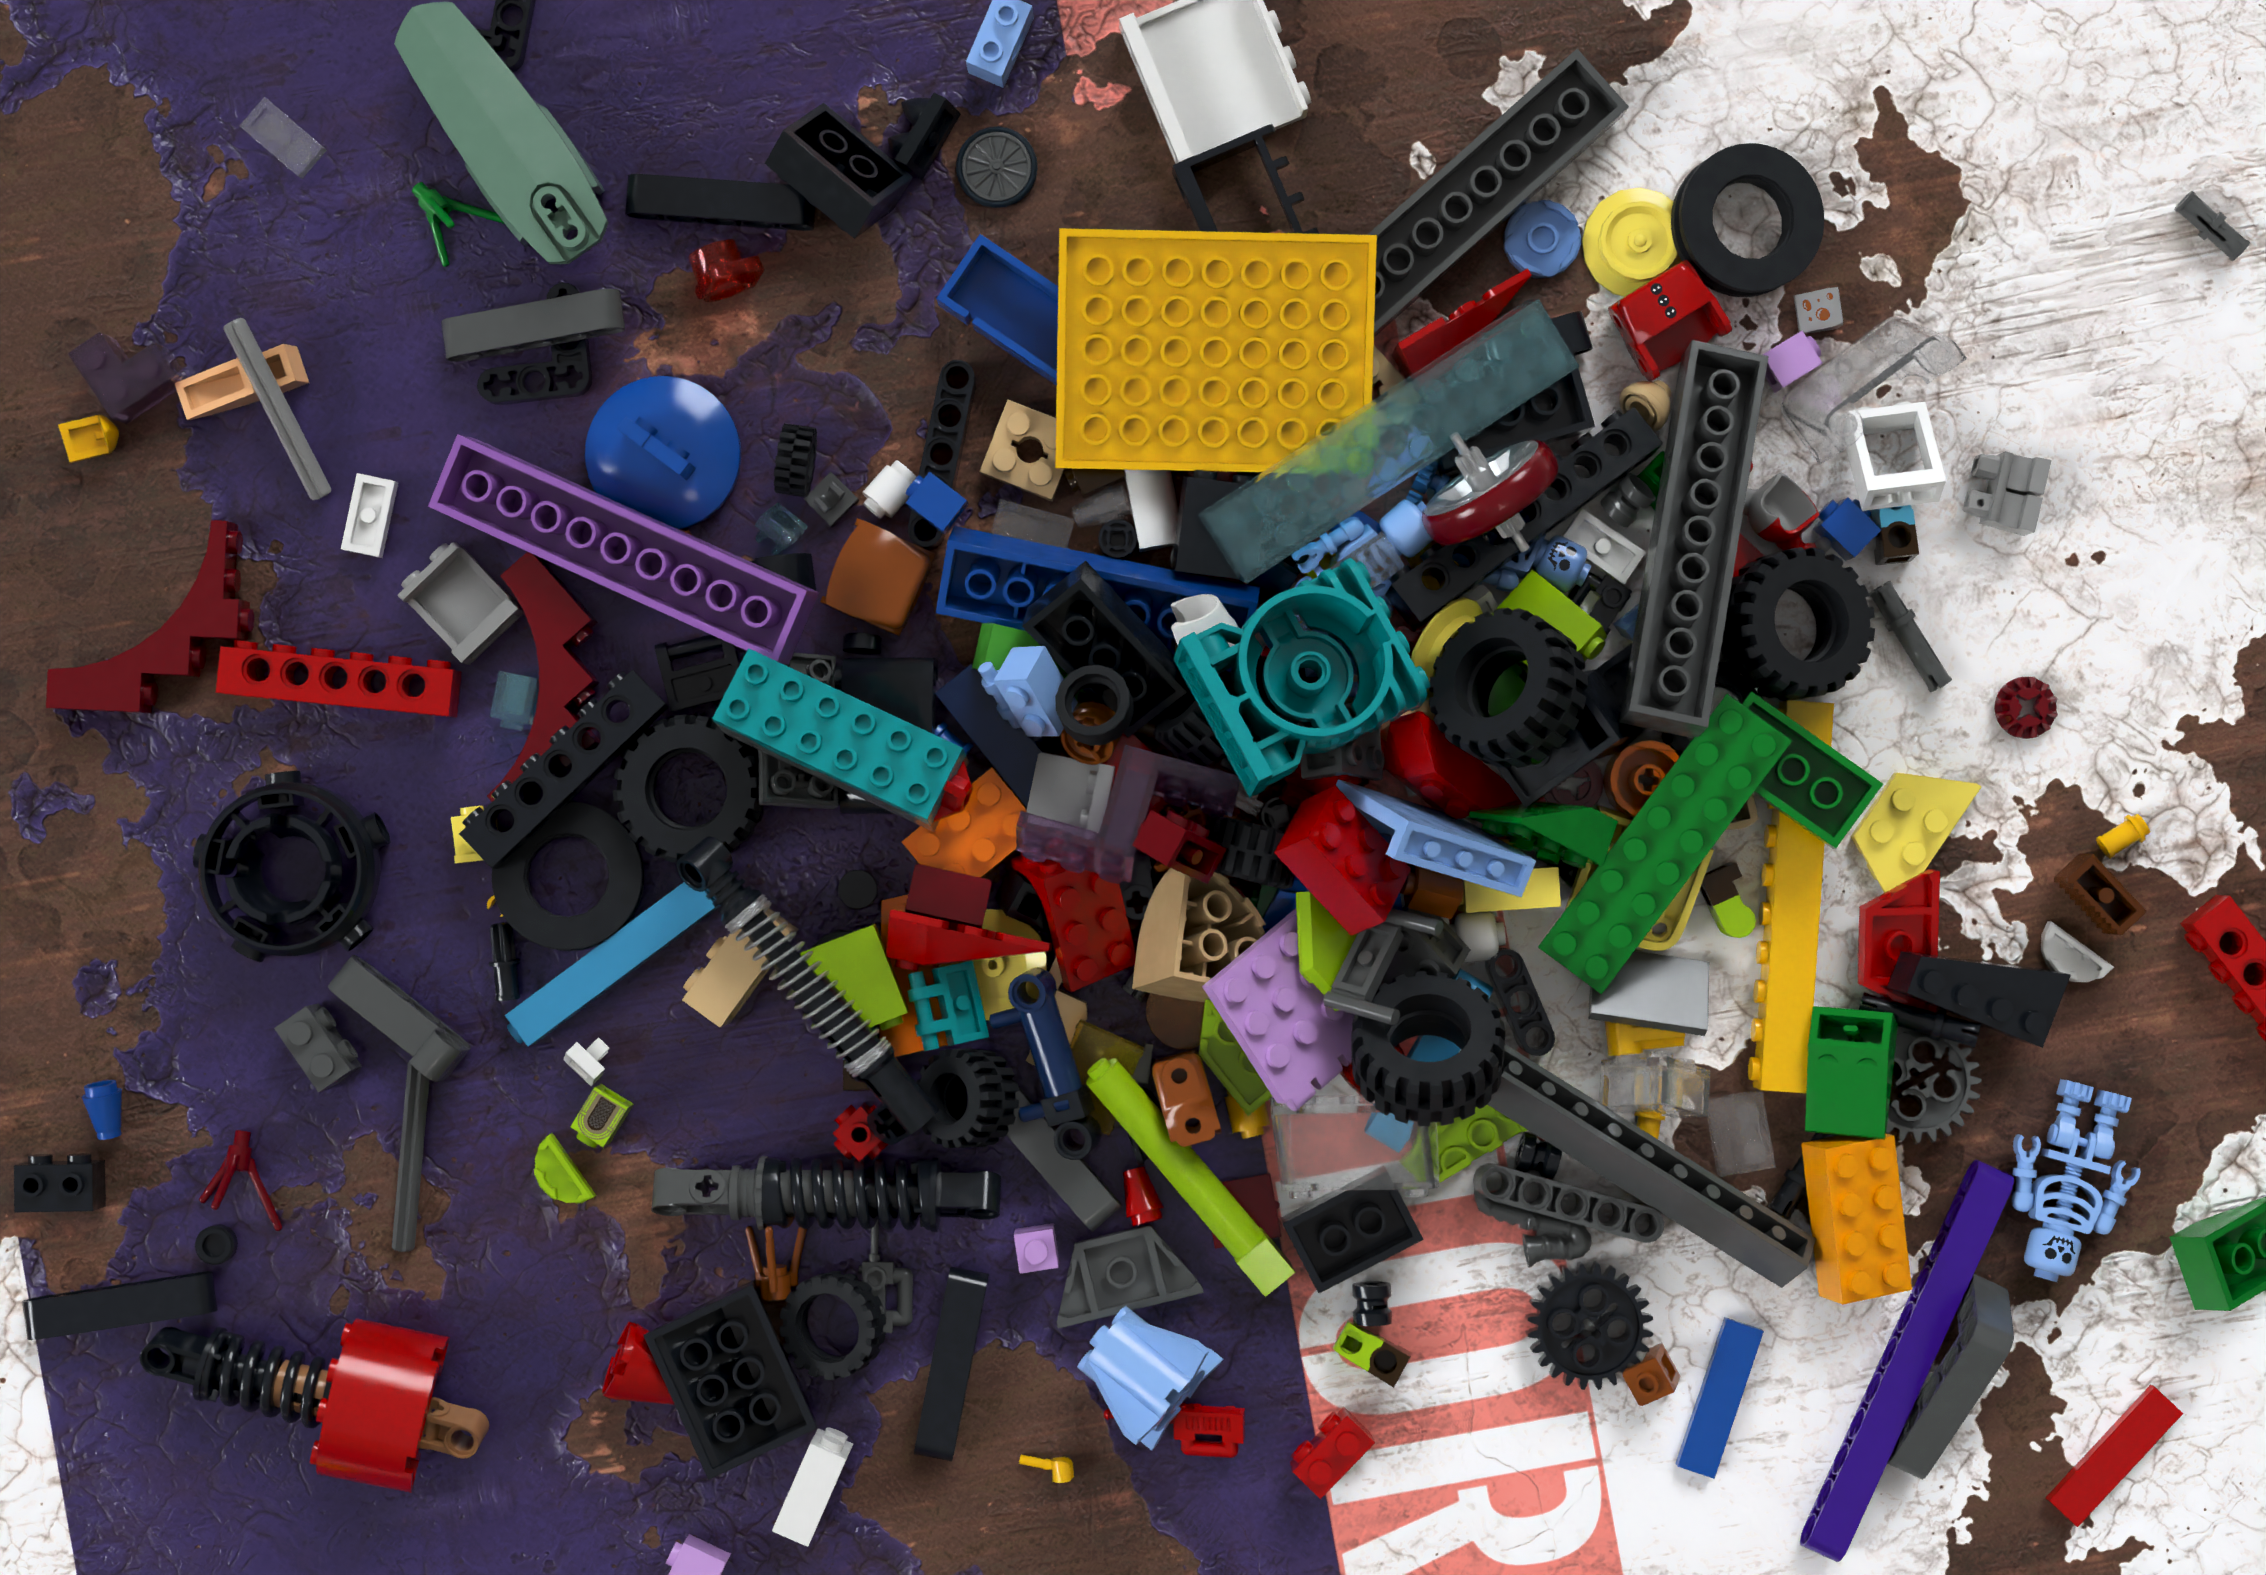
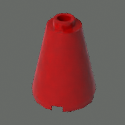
M628 1321L617 1342V1345L620 1346L615 1357H611L602 1388L603 1396L615 1400L674 1405L643 1336L650 1331L641 1325Z

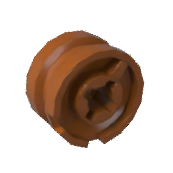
M1086 702L1075 707L1072 714L1082 725L1099 726L1109 721L1115 715V712L1104 704ZM1065 729L1061 732V742L1065 751L1075 760L1089 765L1102 764L1109 760L1121 738L1120 736L1118 739L1105 745L1090 746L1077 742L1066 733Z

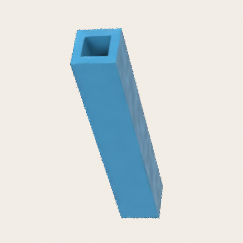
M683 882L505 1015L510 1022L507 1025L508 1031L520 1044L525 1042L529 1047L538 1043L718 909L720 905L714 907L712 903L716 900L713 897L708 900L706 897L709 893L707 889L703 892L695 891Z

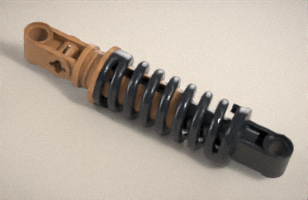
M165 1327L156 1333L140 1353V1363L146 1372L154 1376H161L193 1385V1397L195 1400L216 1402L220 1396V1400L225 1406L233 1407L240 1403L241 1407L247 1412H254L261 1408V1412L266 1417L273 1418L281 1413L283 1420L288 1423H294L301 1418V1422L306 1428H316L320 1424L322 1426V1422L316 1421V1415L321 1398L328 1399L332 1385L331 1382H326L328 1371L324 1370V1357H315L309 1366L305 1365V1353L303 1351H295L290 1360L284 1361L285 1348L277 1345L271 1350L268 1360H264L265 1343L262 1340H255L250 1346L247 1355L242 1354L245 1344L244 1336L229 1332L223 1327H217L209 1338L182 1331L175 1327ZM160 1348L164 1349L168 1354H165ZM432 1397L423 1435L426 1434V1436H422L420 1449H431L462 1459L469 1458L476 1453L489 1430L488 1418L477 1409L466 1408L448 1403L440 1398ZM461 1430L469 1432L472 1437L465 1435Z

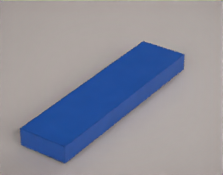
M1724 1317L1675 1463L1678 1467L1715 1479L1764 1333L1762 1329Z

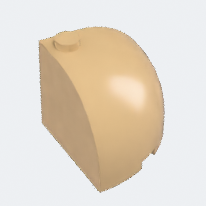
M1170 868L1156 886L1144 914L1137 943L1132 989L1172 998L1205 1002V999H1209L1202 986L1265 934L1263 925L1266 924L1250 899L1248 897L1243 898L1228 884L1230 880L1222 874L1214 872L1209 883L1206 884Z

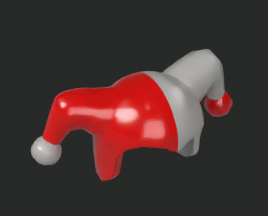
M1751 462L1750 472H1751L1752 469H1753V463H1752V462ZM1778 473L1759 489L1747 488L1743 514L1748 516L1753 531L1759 537L1775 543L1780 551L1802 547L1804 550L1808 548L1822 549L1825 553L1829 551L1831 542L1827 537H1820L1813 543H1804L1802 541V533L1819 517V511L1808 495L1792 479L1783 473Z

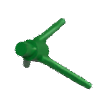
M423 182L417 183L412 189V193L419 199L418 205L426 212L437 251L444 267L449 265V260L439 223L442 221L448 228H453L454 222L449 217L452 210L505 224L496 212L457 202L446 196L442 197L437 190L429 189Z

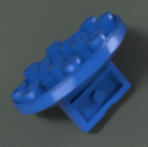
M654 376L627 384L613 393L603 403L594 416L587 434L585 462L588 477L596 493L674 528L683 530L695 526L712 516L732 493L740 472L741 442L730 413L712 393L689 380L672 376Z

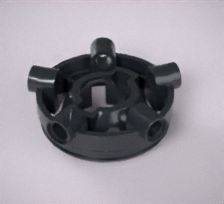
M301 771L265 774V786L247 792L229 804L211 824L207 834H201L197 839L193 853V865L195 868H198L199 884L204 902L219 926L235 939L231 947L254 961L263 962L267 954L276 956L312 954L328 949L338 943L347 952L351 951L365 940L374 929L365 920V917L374 903L380 882L381 869L378 849L391 843L388 830L376 812L363 817L350 802L340 795L320 786L302 783ZM304 797L314 800L326 808L319 815L317 821L300 814L282 816L278 813H272L255 819L250 823V820L240 812L255 801H258V809L266 810L305 806ZM334 815L341 823L333 828L347 858L357 860V879L350 903H339L335 908L334 906L343 897V894L339 891L343 872L342 858L335 840L325 829ZM232 820L236 822L237 826L242 828L234 839L222 837ZM268 831L280 839L291 836L305 838L318 848L322 861H325L326 872L324 880L321 881L317 890L318 896L315 899H311L310 903L307 899L298 902L284 901L273 895L266 887L261 870L265 854L255 844ZM237 864L236 875L225 878L232 900L227 901L223 905L218 892L215 874L230 875ZM239 907L247 915L237 916L234 921L229 912ZM324 916L313 927L320 934L316 938L295 945L273 944L280 932L278 928L273 926L274 924L286 922L289 926L300 925L307 921L318 920Z

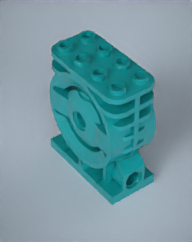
M1348 558L1342 561L1338 567L1332 570L1328 568L1320 572L1317 578L1311 581L1306 579L1300 582L1296 588L1288 589L1275 595L1260 606L1244 623L1242 628L1221 622L1197 635L1193 632L1179 641L1173 660L1249 798L1263 792L1267 786L1294 773L1300 763L1302 754H1318L1339 748L1367 732L1371 733L1379 729L1382 724L1388 721L1393 722L1409 710L1414 711L1420 708L1427 698L1426 689L1430 687L1429 679L1421 666L1415 667L1408 654L1410 653V646L1406 637L1401 631L1396 632L1388 619L1391 617L1390 610L1381 596H1375L1369 585L1371 583L1370 574L1361 561L1356 563L1352 558ZM1295 615L1301 618L1307 628L1321 630L1338 639L1352 655L1358 673V688L1351 705L1356 716L1355 718H1352L1344 704L1351 692L1354 677L1352 663L1347 652L1335 639L1326 634L1316 631H1303ZM1258 632H1260L1270 649L1262 669V685L1269 701L1282 715L1296 721L1310 722L1313 728L1295 725L1280 718L1263 702L1256 683V666L1263 650L1255 638ZM1228 642H1229V643H1232V644H1235V645L1232 646V647H1230L1229 644H1228ZM1231 668L1230 687L1232 695L1228 693L1218 675ZM1302 668L1314 670L1318 681L1314 683L1303 681L1299 676L1298 670ZM1248 727L1262 740L1257 743L1253 742V736ZM1289 752L1294 753L1292 758H1291Z

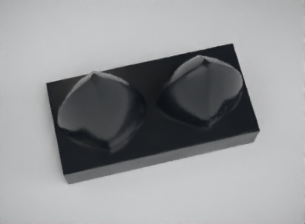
M933 93L931 98H912L902 101L903 112L914 127L911 132L895 134L888 138L889 149L895 160L910 175L920 180H923L961 115L945 97Z

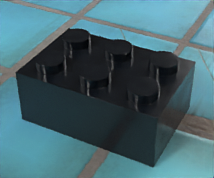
M822 103L785 128L765 162L780 179L790 184L811 205L821 210L841 230L847 232L854 239L894 210L913 178L825 103Z
M1384 1165L1281 1217L1282 1224L1318 1293L1424 1240L1390 1173Z

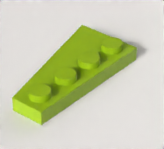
M1489 1105L1481 1109L1475 1107V1114L1464 1120L1459 1116L1454 1118V1123L1441 1126L1440 1122H1437L1399 1161L1429 1190L1469 1166L1475 1159L1487 1152L1494 1151L1502 1146V1143L1520 1132L1527 1131V1129Z

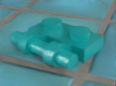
M973 961L932 969L934 985L926 986L923 971L908 974L911 990L907 991L909 1002H914L918 1025H915L917 1037L921 1036L924 1051L940 1048L937 1032L945 1031L948 1046L989 1037ZM938 997L942 1019L934 1021L929 998Z

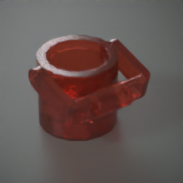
M733 239L721 240L705 245L688 256L698 283L695 288L696 296L698 299H704L705 302L724 300L747 289L754 288L765 270L758 256L741 258L737 244Z

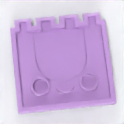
M1296 908L1202 986L1277 1103H1286L1292 1111H1297L1316 1094L1314 1087L1321 1090L1343 1071L1342 1065L1348 1066L1352 1063L1351 1033L1355 1014L1340 1010L1334 1011L1333 1008L1324 1006V995L1313 983H1309L1300 974Z

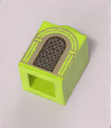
M603 1084L594 1087L570 1127L578 1132L576 1137L584 1144L592 1148H596L598 1145L605 1147L611 1143L634 1104Z

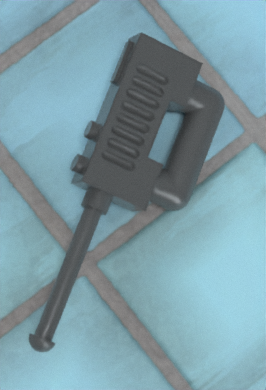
M878 1217L875 1226L871 1229V1254H869V1261H863L862 1265H859V1273H862V1281L859 1282L868 1283L872 1287L870 1292L874 1297L878 1295L882 1303L879 1306L881 1314L885 1313L886 1316L883 1332L893 1333L894 1326H908L912 1323L913 1273L909 1268H894V1261H880V1254H878ZM897 1283V1311L886 1310V1284Z

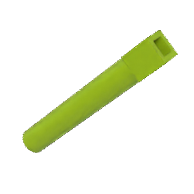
M1102 1058L1094 1063L1087 1071L1090 1077L1087 1079L1086 1085L1234 1257L1237 1265L1265 1297L1296 1273L1289 1259L1262 1227H1259L1193 1148L1191 1146H1180L1177 1141H1170L1163 1113L1116 1058L1110 1060Z

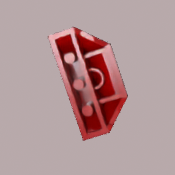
M1422 711L1400 716V718L1390 722L1383 768L1431 807L1454 819H1463L1469 816L1470 811L1496 808L1518 799L1504 779L1482 761L1449 742L1445 738V734L1438 730L1435 722Z

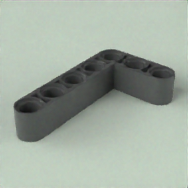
M1973 1274L1957 1309L1959 1335L1916 1399L1887 1463L1922 1480L1930 1473L2003 1364L2013 1344L2014 1331L2008 1289L1976 1274Z

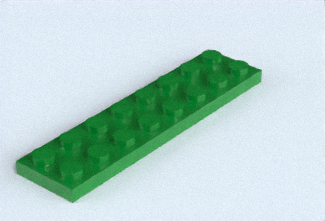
M1727 693L1710 715L1708 728L1699 737L1692 739L1610 849L1604 864L1596 868L1538 948L1602 994L1790 745L1792 739Z

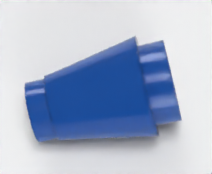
M103 1080L85 1085V1095L82 1096V1100L97 1133L98 1140L111 1139L122 1135V1089L117 1088L116 1080Z

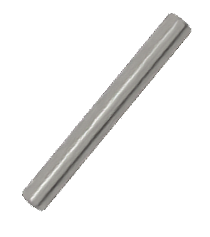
M238 318L227 323L223 329L310 499L318 500L331 492V487L246 320Z

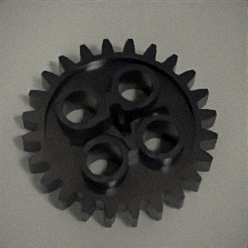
M1581 1261L1577 1262L1576 1273L1573 1274L1564 1265L1562 1266L1563 1278L1559 1280L1550 1273L1548 1277L1552 1286L1549 1289L1541 1285L1537 1286V1289L1543 1295L1542 1299L1529 1300L1530 1304L1537 1309V1313L1526 1314L1525 1318L1527 1321L1534 1323L1536 1327L1530 1328L1525 1332L1529 1338H1538V1341L1530 1346V1350L1533 1353L1544 1352L1537 1362L1541 1367L1553 1363L1549 1374L1555 1378L1564 1372L1563 1382L1567 1386L1573 1382L1575 1377L1581 1390H1585L1588 1380H1592L1595 1387L1601 1390L1602 1378L1606 1377L1615 1386L1617 1385L1615 1373L1620 1371L1623 1374V1371L1628 1368L1627 1365L1630 1362L1633 1364L1640 1363L1641 1361L1636 1356L1637 1351L1649 1352L1650 1350L1641 1342L1642 1338L1652 1337L1654 1334L1648 1328L1643 1327L1644 1323L1653 1320L1651 1314L1641 1312L1649 1304V1301L1646 1298L1635 1299L1641 1288L1637 1284L1626 1288L1630 1277L1623 1273L1615 1279L1616 1269L1611 1265L1607 1267L1603 1274L1601 1273L1600 1264L1596 1261L1593 1262L1590 1271H1586ZM1591 1289H1599L1602 1293L1600 1303L1594 1307L1585 1306L1583 1303L1585 1293ZM1612 1303L1617 1304V1308L1615 1310L1610 1311L1601 1317V1315L1605 1313V1311L1609 1308V1305H1611ZM1560 1313L1571 1315V1324L1564 1331H1556L1552 1325L1554 1318ZM1586 1318L1594 1321L1593 1324L1596 1329L1592 1333L1586 1330L1582 1323ZM1615 1320L1625 1321L1626 1329L1621 1336L1617 1338L1608 1336L1607 1329L1611 1322ZM1577 1335L1570 1342L1569 1346H1567L1566 1348H1563L1561 1346L1562 1342ZM1582 1345H1594L1595 1354L1591 1360L1586 1362L1577 1360V1351Z

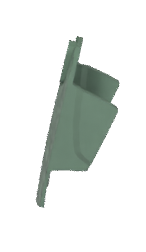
M432 2L412 7L398 30L394 45L446 134L463 157L466 169L487 201L524 247L531 245L549 264H570L601 242L606 232L608 220L595 193L601 195L605 192L603 186L549 110L534 101L503 60L453 2ZM551 199H556L555 206L558 211L555 213L551 209L545 208L546 203ZM577 229V236L572 240H568V233Z

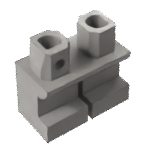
M2006 451L1998 455L1980 454L1975 456L1971 476L1989 480L1986 493L1969 490L1965 496L1962 510L1975 517H1979V524L2022 536L2034 533L2043 498L2037 496L2044 494L2051 460L2038 457H2022Z

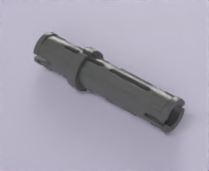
M1888 581L1883 584V587L1879 586L1869 593L1870 597L1873 598L1887 621L1885 627L1888 632H1894L1926 683L1929 692L1936 691L1938 686L1942 688L1952 680L1951 676L1948 675L1913 618L1916 616L1914 611L1906 608L1894 589L1893 583Z

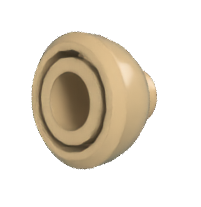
M1660 380L1632 383L1620 393L1619 404L1622 413L1625 414L1635 407L1654 432L1658 431L1667 422L1670 414L1671 390L1666 383Z

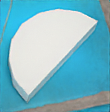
M2047 921L2041 934V952L2046 965L2051 970L2071 974L2069 979L2071 982H2090L2103 978L2114 968V966L2052 921Z

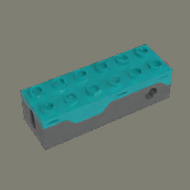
M749 648L712 717V720L724 734L933 832L941 819L960 813L965 809L973 791L966 768L969 760L962 747Z

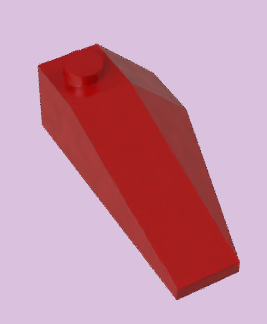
M1528 268L1487 291L1481 296L1482 300L1477 303L1475 300H1470L1448 316L1449 320L1445 321L1443 317H1440L1397 344L1391 356L1407 382L1417 393L1424 389L1426 393L1433 392L1448 383L1445 376L1453 370L1531 277Z
M891 909L886 957L896 959L894 967L918 971L919 964L930 966L1051 952L1053 944Z

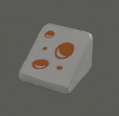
M1838 287L1794 296L1799 332L1803 331L1806 334L1834 330L1843 325Z

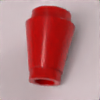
M1145 1166L1123 1172L1126 1217L1131 1218L1133 1227L1163 1219L1160 1209L1164 1207L1149 1175L1146 1173Z

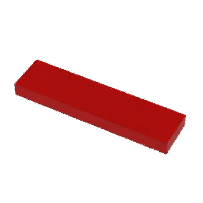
M2150 1384L2045 1498L2071 1523L2079 1527L2184 1413L2156 1387Z

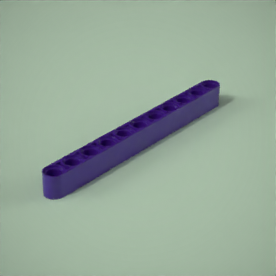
M1974 1160L1968 1167L1804 1525L1800 1537L1801 1546L1835 1562L1841 1561L1845 1556L2010 1196L2014 1184V1177L1980 1160Z

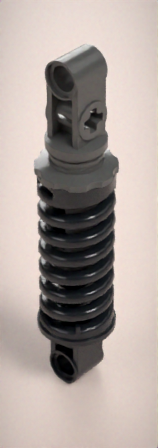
M762 1156L759 1158L757 1168L744 1169L742 1165H733L732 1170L657 1169L654 1172L651 1211L663 1216H680L684 1214L730 1215L731 1220H741L743 1216L755 1217L758 1230H765L767 1226L772 1227L773 1225L787 1229L792 1225L794 1218L802 1229L810 1228L815 1218L821 1228L829 1229L834 1225L836 1217L840 1227L843 1229L852 1228L858 1218L861 1227L865 1230H870L875 1226L879 1217L881 1226L886 1230H891L896 1226L900 1217L902 1226L906 1230H913L917 1226L920 1217V1227H925L926 1230H931V1232H938L941 1217H962L980 1220L999 1217L1001 1176L989 1171L944 1173L941 1169L940 1159L935 1157L911 1162V1174H915V1177H907L905 1160L897 1159L894 1164L893 1177H886L885 1161L883 1159H876L874 1161L873 1176H866L863 1160L859 1162L855 1159L853 1161V1170H844L843 1160L836 1158L832 1161V1170H823V1161L820 1158H814L811 1161V1170H802L801 1159L793 1158L790 1162V1170H786V1161ZM714 1187L716 1189L711 1191L710 1197H704L705 1194H708L709 1188Z

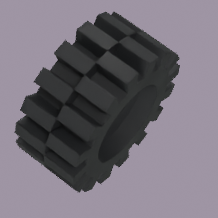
M784 423L779 436L780 442H778V453L775 460L774 491L776 493L808 497L817 453L816 428Z

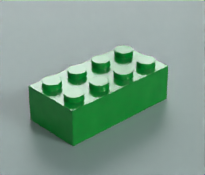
M1751 691L1742 704L1792 739L1790 745L1753 793L1826 845L1836 849L1883 786V783Z

